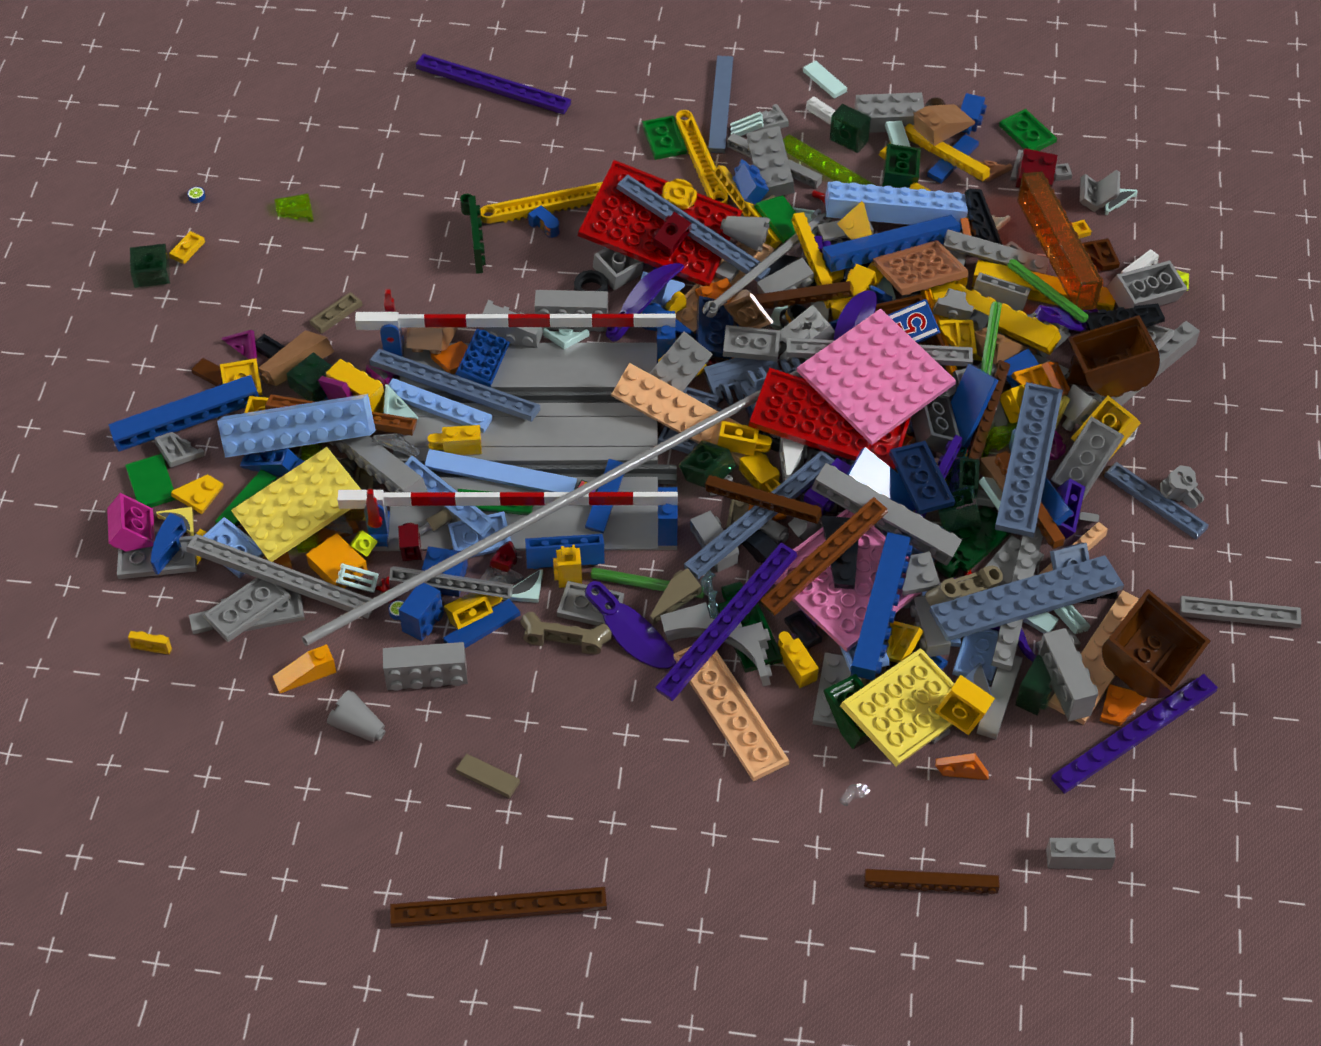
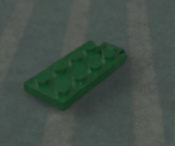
M466 193L460 197L462 214L470 216L475 268L476 274L483 273L482 266H486L485 255H481L485 254L484 242H480L483 241V231L479 230V228H482L481 217H477L481 215L480 205H476L475 196Z
M983 506L953 533L962 541L949 564L946 566L937 561L935 569L948 579L954 578L959 568L968 573L1011 533L995 530L998 514L989 507Z
M741 581L721 587L725 602L716 605L719 614L743 587ZM757 603L741 621V625L745 627L762 622L763 629H768L771 639L767 641L769 649H765L768 658L764 660L765 665L769 664L771 666L783 662V657L759 603ZM734 647L744 672L757 670L755 664L744 653Z

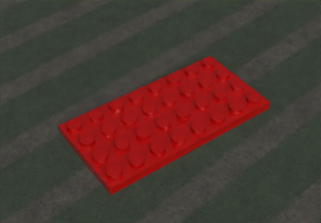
M769 368L748 427L853 461L856 460L861 449L866 447L895 470V465L889 453L891 449L902 447L911 417L871 445L805 379Z

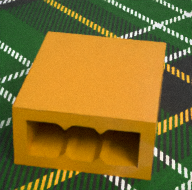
M337 533L332 537H328L322 544L311 549L306 554L309 567L325 582L344 589L348 586L336 583L339 577L338 572L341 569L340 564L368 570L366 560ZM347 569L345 570V573L352 574L355 576L361 577L364 575ZM343 577V580L349 582L356 581L350 578Z

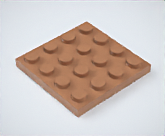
M938 240L873 258V265L901 295H910L912 292L927 290L933 286L944 285L947 282L958 281L968 277V270Z

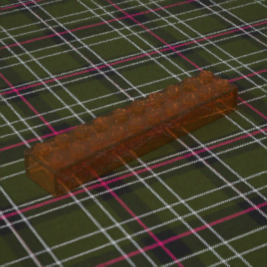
M1043 172L1023 173L1017 202L1046 257L1049 258V262L1069 300L1081 310L1096 309L1097 302L1100 300V290L1103 287V278L1097 272L1096 266L1092 263L1090 255L1086 252L1084 244L1081 243L1078 233L1075 232L1072 222L1069 221L1066 211L1063 210L1060 200L1057 199L1054 189L1051 188Z

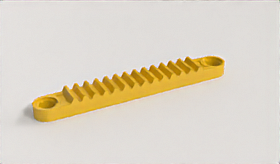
M688 110L678 111L676 122L702 187H704L706 196L714 200L722 198L724 199L722 203L728 205V194L713 174L716 167L693 114ZM687 117L688 120H681L680 118Z
M603 182L485 205L480 208L481 221L489 224L500 221L507 223L508 220L514 221L515 218L520 220L521 217L527 219L528 214L540 205L551 213H554L555 210L560 212L561 209L566 211L569 207L571 209H574L575 206L580 208L581 205L586 207L589 203L592 205ZM487 212L492 213L491 216H485L484 214Z

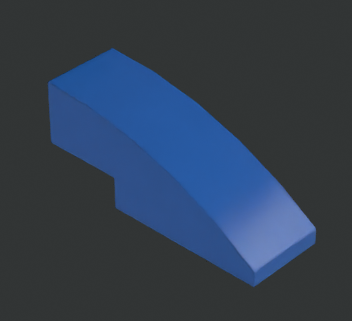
M172 513L168 515L161 525L152 548L151 564L157 575L160 574L182 547L179 539L187 530L183 518Z

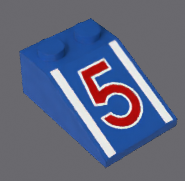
M927 299L888 314L917 344L941 333Z

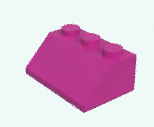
M119 493L107 508L109 544L125 552L153 547L155 541L153 508Z

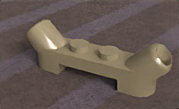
M993 565L987 566L978 572L963 577L946 579L940 585L927 591L925 597L930 606L952 601L959 597L999 586L1003 579V574L998 567Z
M535 612L525 613L520 622L521 626L525 629L523 639L529 644L543 646L544 641L549 640L580 645L582 653L599 654L602 645L610 641L612 636L610 628L604 623L589 630L578 626L542 622Z

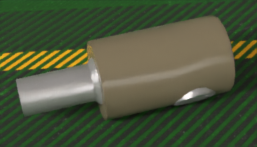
M447 508L427 518V524L419 528L420 535L430 529L434 532L440 527L449 524L453 518Z

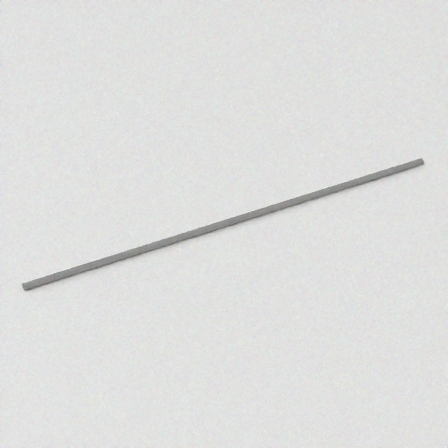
M797 370L790 373L791 375L802 378V376L797 372ZM761 389L302 637L305 646L316 642L757 402Z

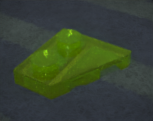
M308 193L274 199L277 216L290 217L297 220L299 217L308 218V222H314Z
M1017 422L999 427L996 426L990 430L982 458L988 457L989 451L993 448H996L998 451L1010 443L1012 430L1016 429Z

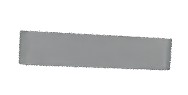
M1014 656L1011 671L1002 668L997 669L990 689L995 699L980 720L976 734L997 739L1019 673L1022 657Z

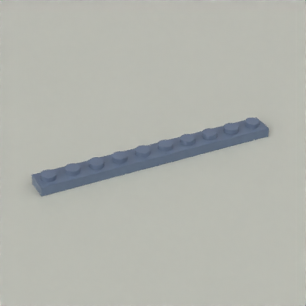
M628 174L617 184L616 189L663 220L668 215L671 216L673 212H676L691 222V231L687 236L743 273L747 274L760 263V261ZM768 267L754 280L758 282L764 279L769 274L770 268Z
M378 349L370 359L371 366L530 422L533 421L540 411V405L381 349Z
M823 451L819 452L774 489L772 493L796 499L814 484L825 463L831 465L835 460ZM754 506L684 563V568H688L693 576L699 579L778 514V512Z

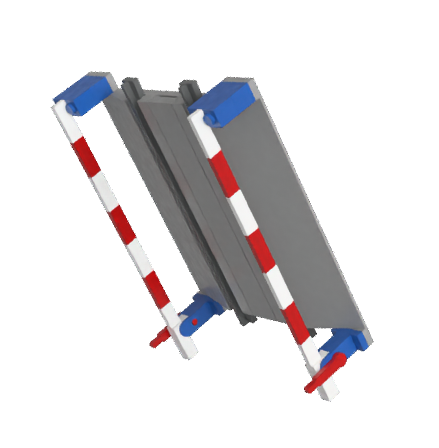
M386 289L384 294L385 312H356V330H380L384 351L442 371L444 370L431 359L430 350L423 349V352H412V349L406 348L401 328L657 327V343H576L565 350L555 343H539L537 348L509 344L491 388L539 404L540 411L532 422L400 376V381L492 415V421L485 433L481 432L482 454L462 456L577 478L575 489L579 487L581 481L588 483L603 475L608 459L625 463L658 445L657 421L612 397L611 394L629 363L650 373L657 365L658 360L675 343V311H657V314H399L395 310L391 290ZM407 404L418 416L417 425L412 436L395 433L394 445L410 452L425 465L429 451L427 437L430 434L442 433V427L464 425ZM395 449L393 455L404 464L412 456ZM658 456L625 473L618 492H597V488L595 492L586 494L511 535V542L516 551H526L525 538L603 534L585 528L592 505H613L603 534L604 550H677V487H658V483L677 484V466L658 464ZM431 470L457 492H384V490L373 489L338 490L337 501L339 509H364L368 534L378 541L372 551H400L398 526L405 523L418 524L420 528L427 524V518L444 509V506H533L534 512L569 492H540ZM373 476L374 485H380V483ZM458 489L478 490V491H489V492H458ZM449 511L453 518V520L450 521V523L461 521L457 516H455L452 512ZM482 511V512L485 513L486 515L496 513V512H485V511ZM505 513L507 525L527 516ZM448 524L434 532L430 529L420 535L422 551H427L428 546L453 550Z

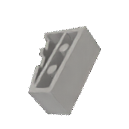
M488 300L482 314L517 313L509 311V307L504 306L502 308L494 305L493 301ZM484 327V330L488 333L502 337L509 341L510 344L534 348L538 347L543 335L542 327Z

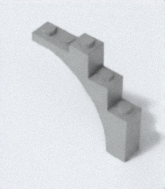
M706 602L660 615L668 641L700 637L716 618L714 617L713 610H708ZM740 622L724 642L744 653L757 667L762 685H770L769 677L773 675L770 665H765L764 660L768 659L765 649H769L767 641L771 640L768 629H763L762 622L742 627Z

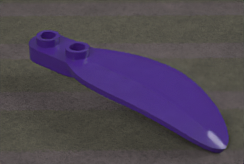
M680 263L664 265L644 276L627 297L619 314H640L661 289L684 268V265ZM607 327L606 337L610 341L616 342L625 334L629 327Z
M863 291L847 303L838 318L833 340L838 339L875 313L877 296L874 291Z
M1039 305L1035 310L1036 318L1043 323H1058L1077 331L1088 329L1086 322L1080 323L1061 307ZM1078 306L1081 310L1089 311V313L1098 312V309L1093 306Z
M592 581L587 585L585 589L586 598L603 615L605 624L610 628L612 636L628 654L638 661L655 668L667 669L676 664L671 647L643 616L631 607L620 603L601 582ZM591 591H596L597 595H593ZM605 605H609L611 609H606Z

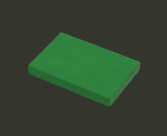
M1027 109L999 122V126L1023 149L1040 151L1057 142V137Z
M674 115L642 121V127L655 160L687 154V148Z
M783 195L756 203L755 209L762 217L770 218L769 227L783 244L796 234L791 221L796 211Z
M162 454L125 465L138 502L149 507H155L177 500L171 496L174 488Z

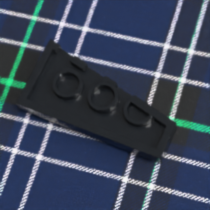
M968 188L965 191L971 235L1003 245L982 189Z
M1158 303L1138 305L1128 309L1120 307L1117 310L1106 311V309L1091 313L1084 311L1088 314L1086 324L1089 331L1140 315L1146 328L1165 322V317Z
M821 515L825 540L850 518ZM858 540L830 565L835 588L855 589Z

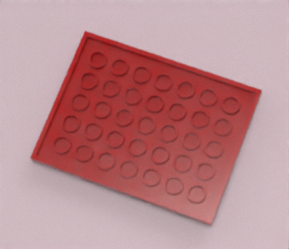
M614 160L577 236L656 268L674 263L683 264L684 268L676 276L701 286H710L722 258L689 236H686L670 257L653 245V234L658 228L661 229L664 220L616 189L617 184L628 174L662 197L663 187L668 181ZM697 193L693 206L682 209V211L729 242L731 237L725 235L723 229H720L722 220L726 219L727 216H741L742 210ZM673 231L667 232L669 235L675 234Z

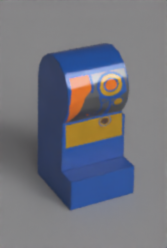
M542 205L528 214V221L531 227L538 226L550 238L559 235V220Z

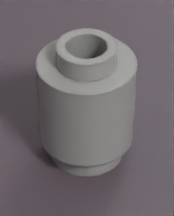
M772 519L759 529L778 545L785 543L789 537L788 528Z

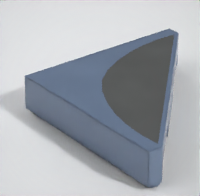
M978 663L965 678L992 696L981 663Z

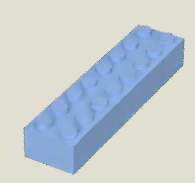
M839 181L827 183L825 207L826 217L842 219L861 201L865 204L869 221L912 225L952 215L960 223V229H962L960 219L966 218L968 213L965 194L959 192L948 193L940 190L927 191L926 189L915 190L907 187L893 188L892 186L882 187L873 184H849Z
M368 394L223 416L217 421L225 458L369 436L376 431Z

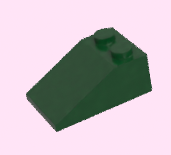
M887 143L882 187L909 188L911 184L918 183L921 149Z
M856 674L823 691L840 733L852 749L871 740L840 707L844 700L865 687Z

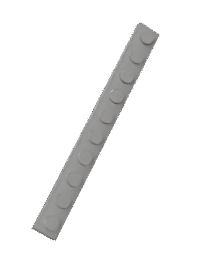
M787 338L786 357L811 358L835 340ZM920 345L940 365L968 366V364L973 363L972 347Z
M1038 527L1035 528L1033 538L1022 536L1011 582L1034 576L1043 538ZM1023 619L1000 626L991 666L1011 671Z
M195 534L187 545V552L348 612L371 600V598L198 534ZM372 611L362 617L368 619Z

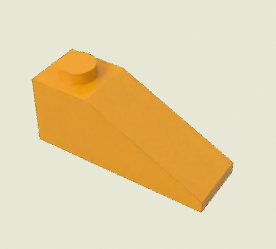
M326 644L306 652L273 675V680L279 694L336 673L334 659L328 645Z

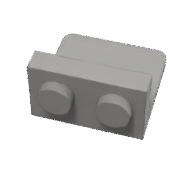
M1115 170L1099 182H1096L1087 174L1080 178V202L1093 212L1104 207L1120 194V172L1118 170Z

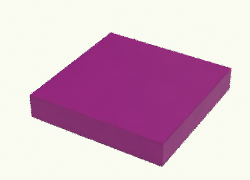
M325 376L318 379L329 400L354 396L346 382Z

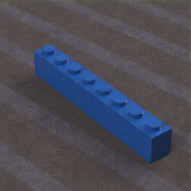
M952 215L825 246L822 247L823 260L830 272L854 267L856 264L873 262V258L938 240L941 244H944L947 230L960 233V223Z
M248 375L108 425L118 452L154 440V437L169 432L174 433L245 408L249 396L259 397L252 376Z
M887 532L853 658L851 676L856 674L860 678L873 681L876 674L881 673L883 662L879 661L881 656L885 657L887 645H884L885 639L889 640L892 628H888L889 623H893L896 611H893V608L898 606L900 595L897 592L898 589L902 590L905 579L901 578L902 573H907L909 562L906 561L907 556L911 557L913 545H910L911 537Z

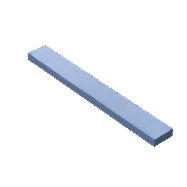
M429 449L425 461V466L430 470L540 492H571L575 490L577 478L432 449Z

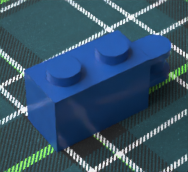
M966 93L961 110L973 119L975 124L961 132L970 135L971 131L976 132L978 125L981 126L983 116L981 115H985L987 105L984 104L985 97Z
M740 160V165L734 168L736 174L732 179L744 201L756 205V203L763 199L769 189L766 181L759 173L760 170L754 165L750 166L745 160Z

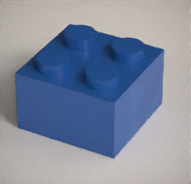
M428 546L422 571L460 551ZM467 560L446 570L442 574L465 577L468 566ZM434 587L440 590L441 594L460 596L461 591Z
M422 583L414 588L398 609L402 632L420 641H423L426 635H430L433 626L442 619L444 614L440 590L426 583Z

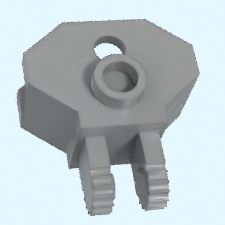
M1178 466L1160 483V493L1165 498L1177 500L1178 503L1182 500L1192 509L1196 508L1204 500L1203 494L1196 488L1199 484L1196 482L1195 471L1191 467Z

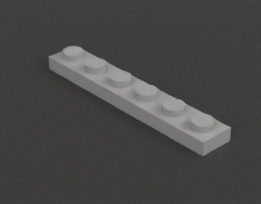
M949 229L946 232L943 244L946 249L1007 266L1011 259H1015L1028 270L1041 274H1046L1049 262L1047 257Z
M1181 596L1180 616L1290 628H1300L1301 608L1189 596Z

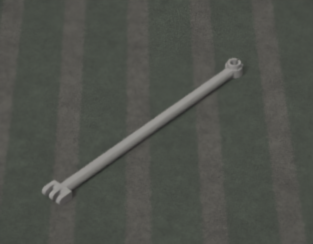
M819 208L811 215L813 220L808 223L811 226V231L817 228V225L829 223L832 220L830 217L824 220L826 214L819 215L821 213ZM794 234L717 299L706 302L702 309L703 313L705 314L710 307L706 316L714 317L723 304L800 242L797 234Z

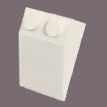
M780 437L779 454L784 482L804 466V459H807L808 446Z

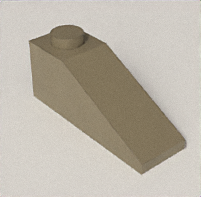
M688 568L675 573L650 615L653 625L661 620L660 615L674 612L702 593L701 585Z

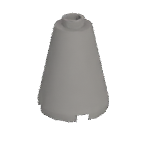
M727 216L726 219L722 220L720 229H723L725 235L757 252H762V245L766 240L770 218Z
M351 690L346 691L336 704L338 706L335 711L331 710L327 723L332 727L368 741H380L386 732L384 730L385 725L355 692Z

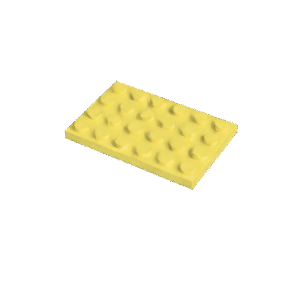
M326 447L231 511L267 560L273 562L350 510L339 509L337 501L338 490H361V488L328 447Z
M920 648L844 700L840 707L895 766H898L953 726L934 711L954 683Z

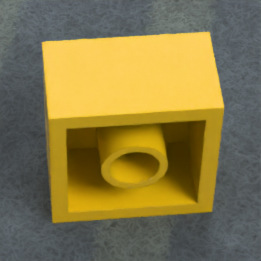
M960 675L934 712L969 735L986 714L995 698Z

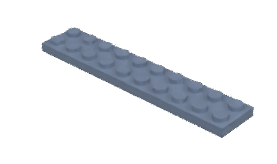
M1026 382L995 530L1034 537L1063 392L1062 389Z
M1106 555L959 597L952 601L930 606L929 611L945 640L950 641L1123 589L1124 584Z

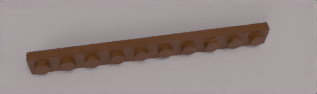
M605 887L396 903L390 904L391 927L607 910Z

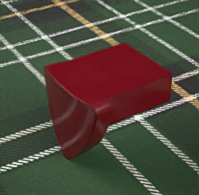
M511 541L504 543L496 551L491 559L490 567L508 573L511 567L517 563V552Z

